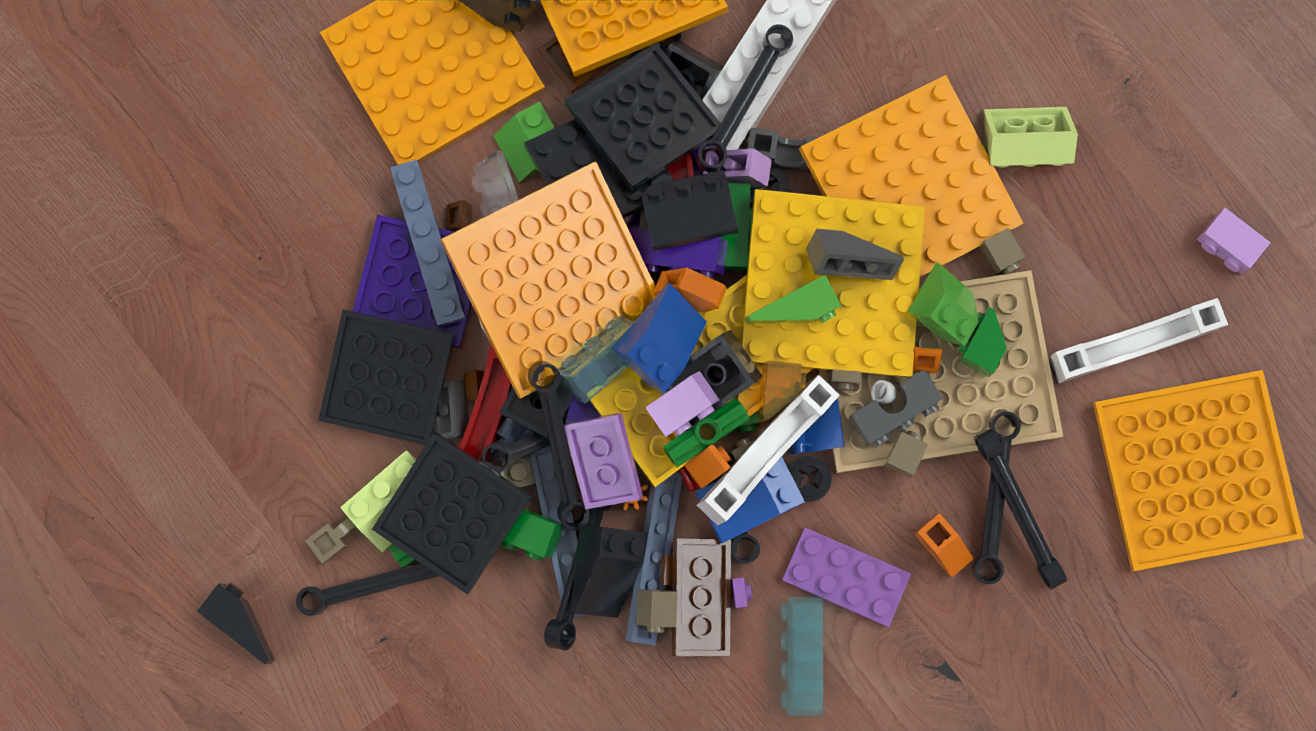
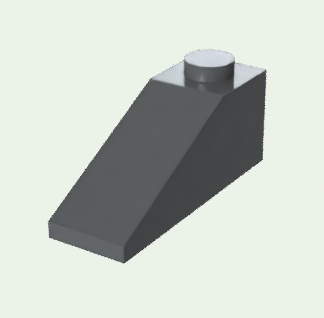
M816 228L806 247L814 274L893 280L904 261L903 256L839 230Z

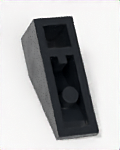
M231 582L228 585L218 583L197 612L262 663L272 664L275 658L249 602L242 597L244 592Z

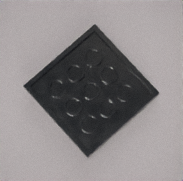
M657 43L566 98L564 104L631 191L699 148L704 142L711 140L721 124Z
M576 119L524 142V147L546 186L592 162H596L623 219L644 209L640 188L674 181L666 168L631 191Z
M343 309L318 421L426 445L434 431L455 334Z
M434 432L372 530L468 595L533 496L439 433Z

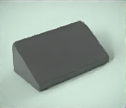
M446 381L443 386L434 432L439 433L448 440L463 438L469 423L464 381Z

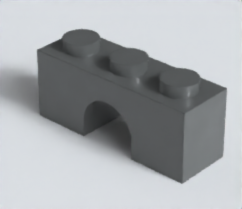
M751 127L748 149L754 148L772 160L771 166L776 168L811 173L799 148L819 137L806 136L804 140H790L780 137L778 135L779 131Z
M925 369L897 387L904 402L903 409L900 412L894 414L887 413L874 400L850 415L849 420L867 447L874 443L877 448L891 439L889 433L898 428L900 432H903L915 424L913 418L923 413L924 417H927L939 409L937 403L943 397Z

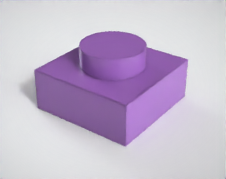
M744 578L732 579L735 608L747 607V601H752L750 583L745 584Z

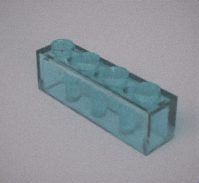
M787 597L786 603H781V621H786V632H781V650H786V662H781V680H786V691H781V709H786L787 716H823V597Z

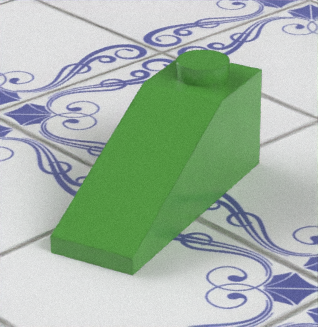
M824 275L753 312L744 319L747 324L813 322L818 318L823 323L836 316L834 310L842 305L827 277Z

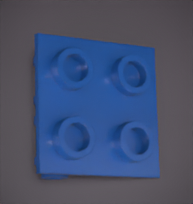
M796 395L788 396L787 399H784L785 407ZM838 398L791 445L792 455L845 447Z

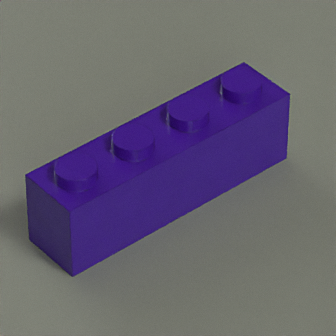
M627 227L648 272L659 273V268L669 270L689 268L713 279L714 274L723 275L728 241L721 237L653 251L648 229Z

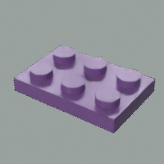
M621 412L570 422L564 425L585 509L640 500L643 497Z

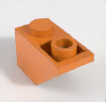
M681 268L662 271L654 293L657 296L666 284L670 283L699 312L719 309L727 288L724 284L694 270Z
M712 444L684 466L702 489L731 468L727 463L731 458L722 446L716 449Z
M940 513L934 515L914 533V536L951 578L974 559L960 536Z

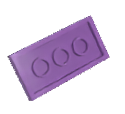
M805 527L782 581L889 627L911 573Z

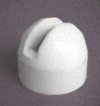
M884 380L877 381L871 390L872 399L881 404L892 403L897 395L896 387Z

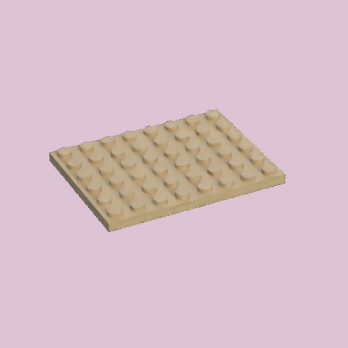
M1031 270L960 281L973 292L977 314L979 312L984 314L989 307L995 310L1007 349L994 374L990 377L959 362L962 353L958 352V349L961 345L941 340L921 322L916 320L915 347L942 349L938 373H927L943 397L937 403L939 409L927 417H924L923 413L913 418L915 424L903 431L907 433L910 430L924 437L922 441L927 443L928 446L921 460L979 451L975 444L974 436L989 429L991 417L1001 411L1014 413L1021 423L1020 432L1012 439L1011 446L1064 437ZM818 369L819 376L829 384L832 370ZM913 371L912 377L919 372ZM861 373V384L858 387H853V391L837 390L836 385H830L839 394L838 401L845 446L832 449L836 474L884 466L898 435L901 433L900 430L897 428L889 433L891 439L877 448L874 443L867 447L849 420V417L854 412L874 401L871 396V390L873 385L879 380L892 383L896 387L897 395L892 403L878 404L887 413L894 414L900 412L903 409L904 402L897 387L910 378ZM1004 416L999 417L995 424V430L1002 434L1003 437L1009 436L1014 430L1010 420Z

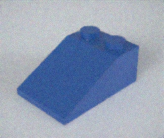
M667 283L614 345L612 350L649 387L666 392L684 370L707 321L670 283Z
M781 456L750 492L743 504L726 522L717 525L709 517L708 519L719 541L723 544L793 510L805 501ZM718 481L695 492L699 501Z

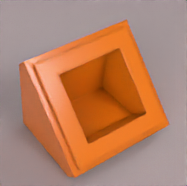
M914 347L913 371L921 372L925 369L927 373H938L942 349Z

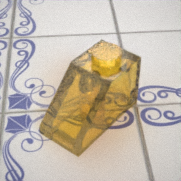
M766 361L763 364L762 376L764 378L761 380L760 422L769 420L800 393V389H804L806 372H802V364L779 361Z

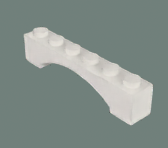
M1216 298L1147 324L1057 351L1049 357L1058 384L1218 331L1227 326L1228 323L1220 302Z
M819 375L810 380L700 500L697 506L715 524L720 525L726 522L743 504L750 492L771 467L839 397V394Z

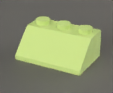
M1067 107L984 109L985 150L989 156L990 166L1005 168L1009 165L1033 167L1040 164L1061 166L1074 163L1078 133Z
M407 450L340 507L356 527L382 553L393 544L373 531L372 528L416 461V458Z

